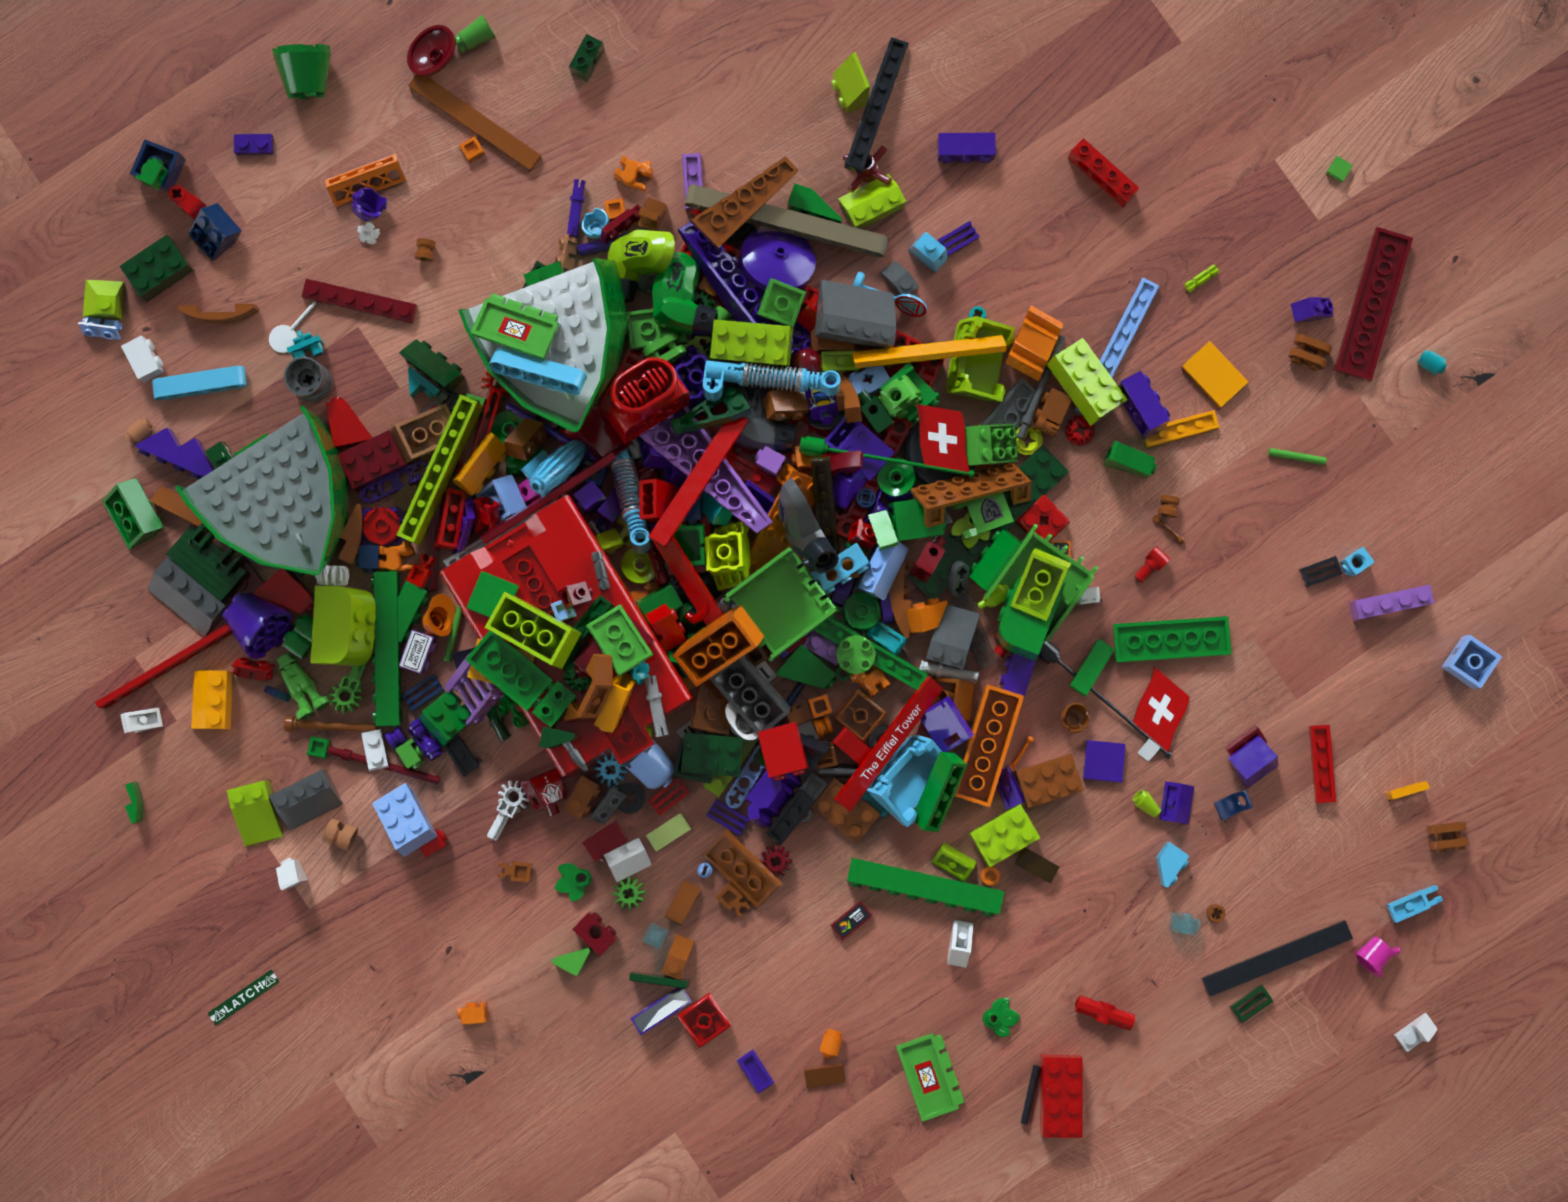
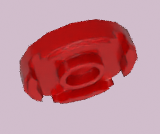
M374 508L363 519V533L369 541L376 545L384 546L391 544L398 538L397 533L401 526L400 518L389 508Z

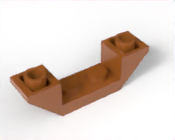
M593 654L586 668L587 673L592 678V683L582 703L569 704L563 716L564 721L582 722L598 718L613 687L611 655Z

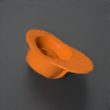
M437 594L432 598L428 611L422 619L427 635L444 637L450 634L456 609L454 602L449 596Z

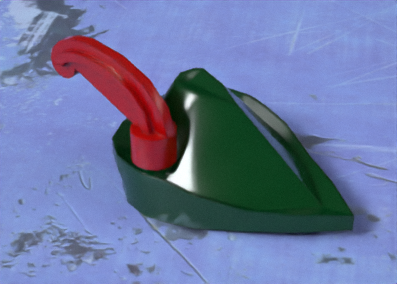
M688 602L680 608L676 622H681L685 631L697 627L703 622V618L708 612V606L703 604V610L698 612L693 603Z

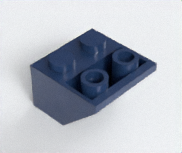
M216 203L199 211L188 234L204 253L214 261L236 243L242 230L223 208Z

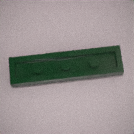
M599 595L573 627L582 634L563 669L569 665L592 637L586 625L615 608L602 595Z

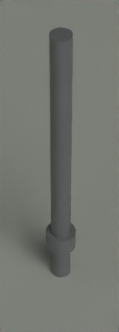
M1058 336L1048 362L1056 354L1060 353L1066 339L1064 336ZM1047 365L1027 413L1023 415L1020 422L1022 425L1017 434L1018 439L1024 440L1028 428L1031 427L1034 421V413L1052 373Z

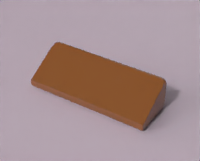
M163 486L150 499V502L198 527L203 524L184 503L179 494Z

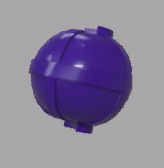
M362 188L352 195V210L360 220L371 221L377 219L383 209L386 210L387 199L371 188Z

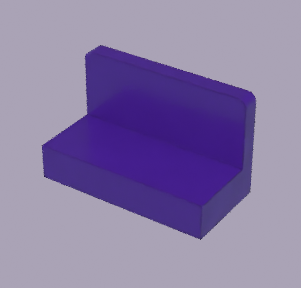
M1165 781L1160 820L1189 824L1194 786Z

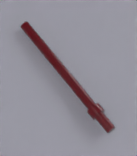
M332 746L328 747V754L341 757L345 761L352 760L367 764L366 756L353 753L352 750L346 748L342 750ZM388 763V768H383L384 770L439 785L441 779L438 776L407 769L392 763Z

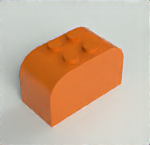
M740 604L689 638L674 653L673 657L697 687L756 648L764 638V635Z

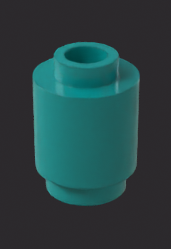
M1424 350L1417 361L1420 367L1434 375L1442 374L1448 365L1445 363L1446 359L1431 350Z

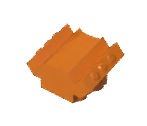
M1030 305L1005 363L1039 381L1063 327V323Z

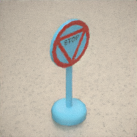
M862 272L857 273L853 286L877 290L863 285L865 274ZM909 294L894 296L895 305L901 312L913 317H921L927 313V305L920 298Z

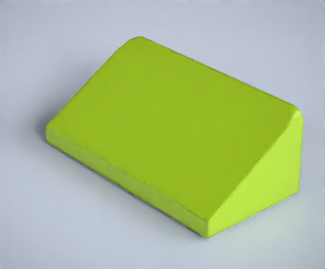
M945 842L942 843L932 860V863L964 882L976 865L975 860Z

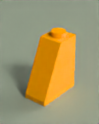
M625 673L620 677L616 674L613 678V687L594 723L595 726L604 732L613 733L619 723L636 684V681L632 679L630 674Z

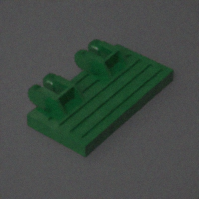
M201 524L197 529L190 525L166 555L224 603L248 574L246 570L239 567L244 558L238 555L226 566L225 564L233 556L235 550L230 547L226 552H223L215 544H211L215 538L211 532L199 543L198 540L208 528L204 524Z

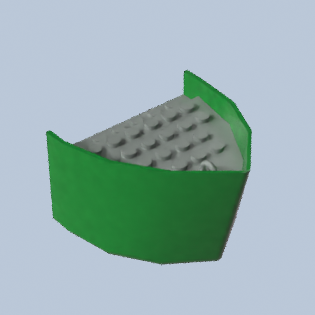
M301 406L300 409L303 414L270 435L267 433L234 453V458L187 488L179 485L175 488L184 503L219 541L259 564L319 575L330 563L340 536L348 522L349 480L337 454L339 452L334 446L332 435L324 422L306 407Z

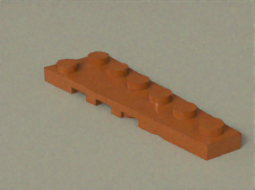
M785 156L764 170L763 173L757 175L751 181L721 199L717 204L693 218L691 223L718 249L795 176L799 170Z

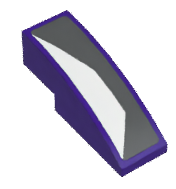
M675 988L633 1015L630 1019L639 1034L642 1035L692 1001L685 989Z

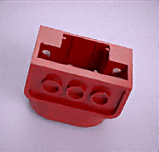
M651 357L643 359L619 374L611 385L610 394L603 399V405L599 409L626 445L688 406L690 403V393L678 378L674 367L668 361L662 358ZM646 387V388H648V389H647V390H641L640 388Z

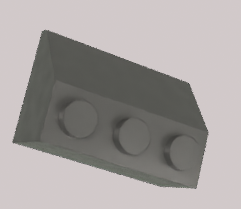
M321 769L269 796L278 815L290 830L343 804L326 769Z

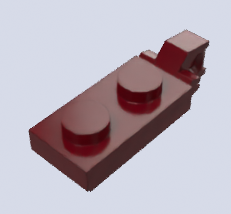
M637 204L631 210L628 208L604 226L601 231L600 240L606 244L610 240H615L623 230H628L635 221L640 220L638 213L641 207Z

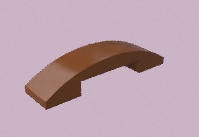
M235 304V312L203 313L202 309L197 305L178 306V310L186 316L212 324L241 321L259 312V308L255 304Z

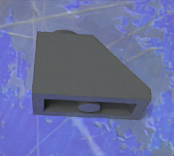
M896 261L880 272L897 296L901 294L914 295L918 292V284L910 273Z

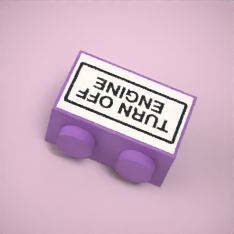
M411 630L399 666L424 675L425 671L428 672L431 665L429 660L431 653L434 654L437 649V638Z

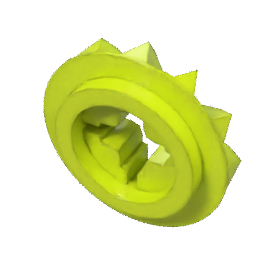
M1031 425L1025 435L1026 437L1029 433V439L1035 441L1029 443L1027 448L1025 442L1017 438L1020 427L1016 430L1018 453L1032 455L1042 446V434L1034 430V426Z

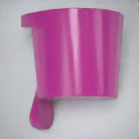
M1373 937L1354 956L1370 973L1381 978L1383 976L1382 969L1401 950L1399 947L1391 949L1384 941L1378 937Z

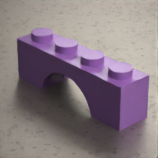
M1425 585L1349 602L1352 619L1356 621L1434 604L1431 586Z

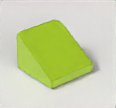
M616 528L596 535L603 550L608 554L624 544Z

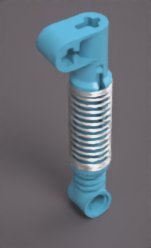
M706 360L703 393L707 400L717 401L722 397L724 382L738 383L743 387H748L749 384L751 387L755 385L756 388L757 385L760 388L764 386V389L766 386H768V389L773 387V390L777 387V390L781 388L782 391L783 388H786V391L788 389L792 391V386H794V392L797 389V393H803L805 390L808 391V388H810V391L815 389V392H818V389H820V392H823L825 395L834 396L840 390L841 379L840 375L833 370L826 371L820 375V372H817V374L812 372L810 374V371H807L806 368H799L797 371L796 367L793 370L792 367L788 369L786 366L784 369L783 366L780 368L779 365L775 368V365L771 367L770 364L767 367L766 364L763 366L759 364L758 366L757 363L755 365L751 363L749 365V362L737 364ZM711 380L715 381L714 389H712ZM827 382H834L835 384L828 385Z
M627 448L616 456V460L610 463V468L619 499L618 502L620 503L619 506L621 507L620 510L622 511V518L627 523L632 548L635 552L641 554L646 553L650 549L651 540L648 538L649 531L646 521L640 519L639 479L634 459L630 457L629 449ZM638 539H645L642 543L636 542Z

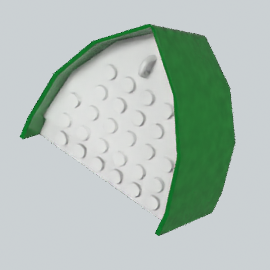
M594 258L592 259L593 262L564 272L562 263L557 261L523 274L527 287L503 296L506 297L505 304L508 299L523 303V311L526 305L541 309V317L545 311L558 315L557 322L560 326L545 360L574 367L586 373L587 379L579 395L567 394L493 372L488 365L495 350L499 347H507L471 335L470 332L483 303L469 309L458 310L464 328L488 372L524 408L572 432L579 431L620 364L628 328V318L622 280L615 261Z

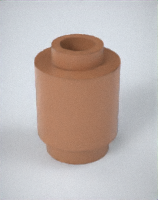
M139 418L126 430L127 432L124 436L135 446L153 433L151 429L153 425L146 418L143 420Z

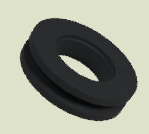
M964 421L965 427H969V425ZM916 423L907 435L904 456L906 461L924 464L920 448L919 423ZM969 465V470H974L976 465ZM912 466L915 470L916 479L925 485L963 475Z

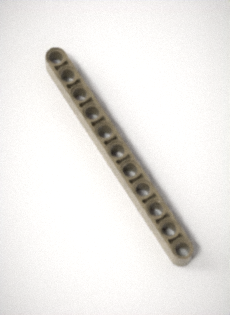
M689 185L684 204L689 208L705 211L730 194L698 185ZM764 204L746 222L880 258L884 257L888 237L882 234L769 204Z

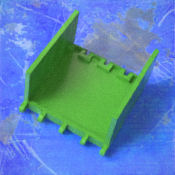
M1034 524L1022 541L1021 546L985 594L984 598L988 599L998 584H1006L1008 588L1013 589L1016 581L1023 575L1031 553L1035 548L1070 562L1071 566L1064 580L1066 585L1045 637V640L1049 642L1094 580V574L1098 567L1094 566L1091 571L1080 564L1084 559L1083 556H1080L1075 561L1064 553L1068 548L1067 545H1064L1061 550L1048 542L1052 537L1050 533L1044 539L1034 532L1038 528V525Z
M790 547L726 594L724 599L725 603L732 599L737 606L741 604L763 633V641L759 643L758 647L761 648L766 644L773 653L768 658L769 662H772L838 612L829 597L821 601L820 598L826 593L817 581L811 586L809 585V582L814 577L805 566L799 570L797 569L802 564V561Z

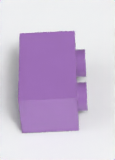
M767 446L763 450L760 449L755 457L757 468L775 479L784 463H786L785 456Z

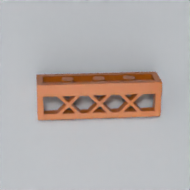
M394 154L326 179L325 183L335 207L353 201L352 195L355 191L352 190L354 184L359 183L364 185V188L369 187L377 192L404 182L406 179L397 155ZM397 169L400 177L395 179L387 177L389 171ZM373 177L382 179L381 183L377 186L369 184ZM338 190L347 192L345 197L339 200L336 199L333 193Z

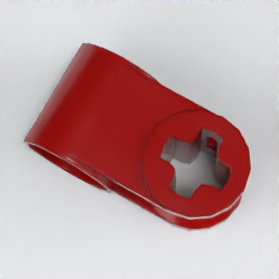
M174 185L168 191L169 198L194 220L199 211L207 206L180 185Z

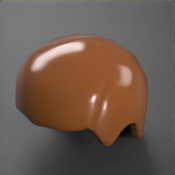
M1079 702L1066 706L1060 715L1062 726L1071 733L1082 732L1087 727L1090 719L1087 707Z

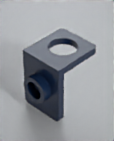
M1246 790L1230 794L1214 803L1221 820H1225L1238 812L1253 808ZM1239 796L1245 799V806L1240 803Z

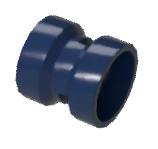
M868 488L861 489L856 496L857 506L863 510L872 508L876 499L875 493Z

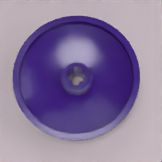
M764 227L748 235L743 242L740 252V264L743 272L751 282L766 290L770 278L801 289L810 281L815 270L816 259L814 251L804 238Z

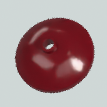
M434 25L418 34L411 43L407 54V63L410 70L421 77L431 76L442 71L449 64L455 52L456 38L454 33L444 25Z

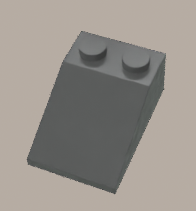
M947 605L938 627L934 630L926 659L965 669L980 613Z

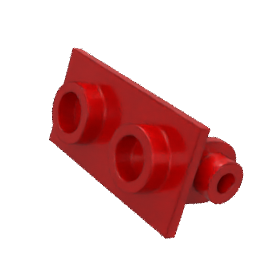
M242 657L237 658L231 667H234L233 674L236 677L250 679L253 672L255 680L267 682L272 680L273 673L270 671L275 667V664H270L264 660L258 662L251 661L249 658Z

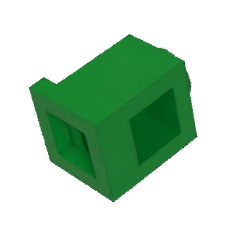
M152 158V160L148 159L147 163L143 164L141 175H136L135 178L140 183L159 190L168 170L163 166L162 161Z

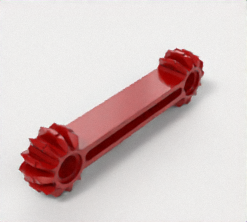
M488 371L485 373L488 378L483 377L481 380L487 383L482 385L481 388L488 389V394L468 459L476 450L478 440L482 441L485 436L490 434L501 394L506 397L510 395L503 386L501 389H496L493 386L495 378ZM492 394H494L495 401L490 417L486 418ZM459 462L458 466L462 469L464 464ZM455 468L454 472L459 473L461 469Z

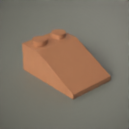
M446 403L394 424L390 431L406 464L421 459L435 451L451 416Z

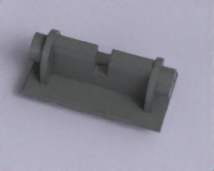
M615 784L609 786L603 796V800H600L592 808L589 818L604 825L627 795L618 791L619 787Z

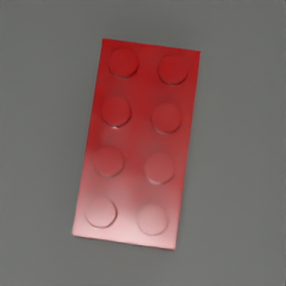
M1040 1054V1134L1043 1138H1083V1058L1080 1055Z

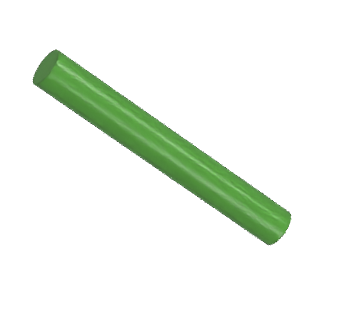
M1273 448L1268 450L1269 456L1321 465L1326 464L1325 457Z
M457 605L444 656V661L448 662L452 660V653L454 652L463 617V612L459 605Z

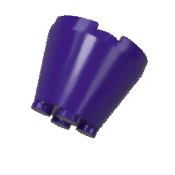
M253 593L236 594L232 604L222 614L243 651L252 659L265 657L266 652L274 646L278 648L284 642V636L289 631L291 632L293 627L290 624L292 615L289 612Z

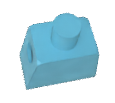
M927 232L923 233L908 250L935 273L948 259L947 249Z

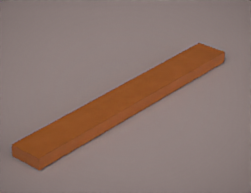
M415 75L408 85L410 89L530 172L542 157L535 150L428 76L421 77Z

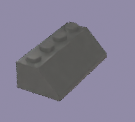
M167 557L154 571L147 588L205 637L221 621L223 612L229 607L225 602L223 603L177 563Z
M746 655L709 678L756 733L772 728L790 713L791 707Z

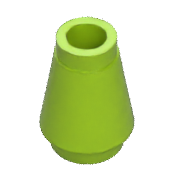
M1142 789L1132 799L1136 807L1153 818L1161 812V809L1148 791L1145 792Z

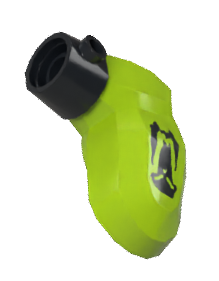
M634 230L611 244L608 260L615 261L622 280L625 302L634 301L639 285L638 280L642 274L663 273L668 268L674 254L675 245L673 235L670 232Z

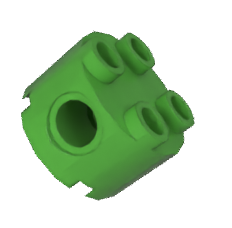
M907 375L901 376L902 380L900 381L896 378L880 392L882 397H877L891 418L898 417L901 420L908 415V410L913 406L916 407L915 404L923 402L921 392Z
M854 635L847 637L840 643L836 655L837 661L843 670L852 674H860L870 669L876 654L870 640L864 636Z

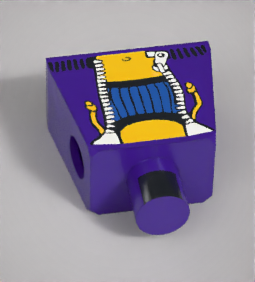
M827 382L828 385L835 384L834 382ZM808 388V391L805 390L809 406L807 413L811 420L814 422L821 420L824 425L831 424L833 417L839 415L836 395L827 396L820 392V389H818V392H815V389L810 391V388Z

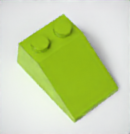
M854 52L833 73V80L831 81L834 91L839 93V104L842 109L845 108L846 113L865 107L870 91L868 80L857 54Z
M1035 548L1031 553L1010 606L1047 621L1071 563Z
M270 780L226 790L231 811L245 846L283 837L278 813L269 797L273 794Z

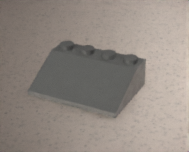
M820 280L814 337L879 349L894 346L896 333L894 293Z

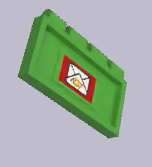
M494 293L491 294L490 299L485 298L470 332L471 335L545 360L560 326L557 322L558 315L545 311L541 317L542 310L526 305L523 311V303L508 299L505 304L506 297Z
M933 1033L896 1045L922 1122L959 1109L958 1105L965 1101L961 1089L952 1090L959 1083L954 1070L946 1072V1069L952 1067V1063L947 1051L939 1052V1050L946 1048L942 1035L934 1036Z

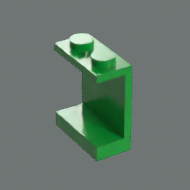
M907 363L880 387L882 391L896 378L900 381L902 380L901 376L907 375L922 394L923 402L920 405L937 407L941 400L938 392L935 393L915 372L914 367L910 363ZM913 406L908 410L909 413L905 417L912 425L916 422L919 423L917 408Z

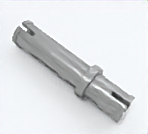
M656 675L644 677L648 694L646 699L649 700L656 737L668 735L660 698L662 693H659Z

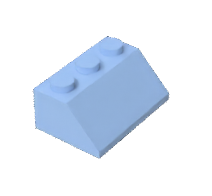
M899 541V545L881 551L878 543L874 545L868 557L870 562L867 565L868 569L861 573V577L858 578L854 589L885 601L909 548Z

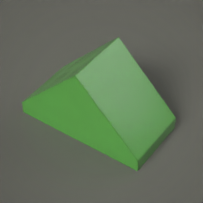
M587 947L551 960L556 966L578 976L592 949Z

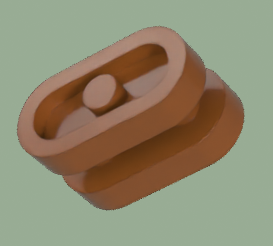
M1296 334L1294 344L1298 345V348H1291L1288 355L1291 358V362L1299 365L1303 363L1314 371L1325 369L1327 360L1323 358V355H1330L1332 346L1315 338ZM1305 349L1316 352V354L1306 352Z
M1466 822L1428 825V834H1434L1435 840L1429 841L1430 849H1434L1435 853L1447 852L1446 848L1465 850V846L1469 845L1468 837H1462L1461 831L1467 830ZM1453 832L1454 838L1443 839L1442 833Z

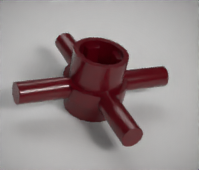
M881 145L873 157L871 155L868 156L863 173L857 172L858 176L847 188L851 193H854L862 181L872 182L878 179L886 185L891 184L892 179L879 172L877 164L887 151L884 146ZM847 153L843 156L844 161L847 160Z

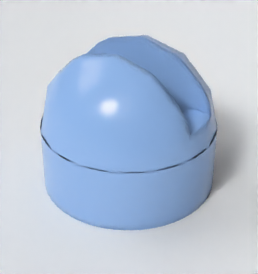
M707 862L701 863L697 868V873L702 878L710 877L713 872L712 866ZM704 866H708L706 874L702 875Z

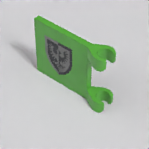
M1003 492L952 505L953 510L967 506L974 524V528L962 533L964 539L1014 521Z

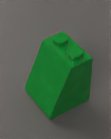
M917 499L887 504L889 517L898 541L944 535V531H946L945 520L944 524L926 528L923 524L924 508Z

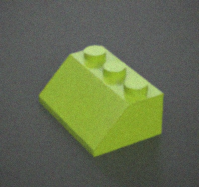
M876 179L856 189L854 193L850 192L838 198L851 226L863 229L905 208L906 200L893 179L890 185H886Z

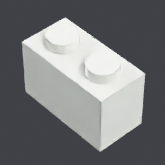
M141 335L121 346L138 380L145 383L164 373L161 367L163 362L158 355L154 354L153 350L155 347L150 339L147 340Z
M639 838L604 855L616 882L652 865Z

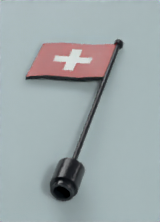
M1044 640L1038 657L1047 664L1057 662L1072 676H1075L1076 673L1059 659L1061 656L1059 654L1060 649L1052 642ZM1154 666L1150 682L1138 703L1132 722L1094 688L1090 689L1092 693L1147 740L1151 739L1160 747L1159 750L1165 754L1164 757L1170 758L1172 752L1169 751L1174 733L1186 712L1189 702L1188 694Z

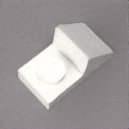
M159 708L120 714L124 733H138L163 726Z
M1424 1013L1394 1034L1403 1049L1409 1052L1422 1041L1428 1043L1437 1031V1027L1427 1013Z

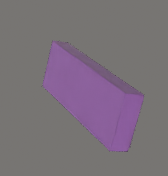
M701 153L682 154L685 199L689 185L703 187ZM685 206L686 211H693V208Z

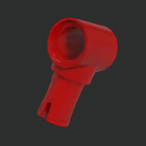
M1155 546L1147 554L1144 561L1145 564L1134 577L1143 583L1153 571H1160L1171 558L1159 547Z

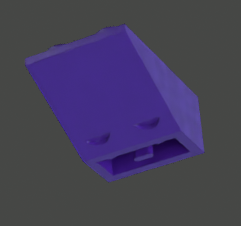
M846 415L824 441V443H828V448L862 451L863 454L891 458L895 453L860 421L847 423ZM863 457L862 469L865 478L871 482L887 461Z

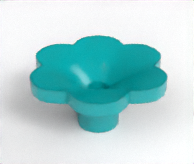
M645 661L629 671L632 679L637 684H643L645 681L644 677H649V665Z

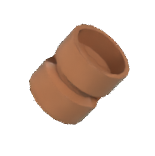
M332 818L324 831L322 841L331 845L336 843L338 848L349 851L357 837L358 828L349 824L344 826L342 821Z

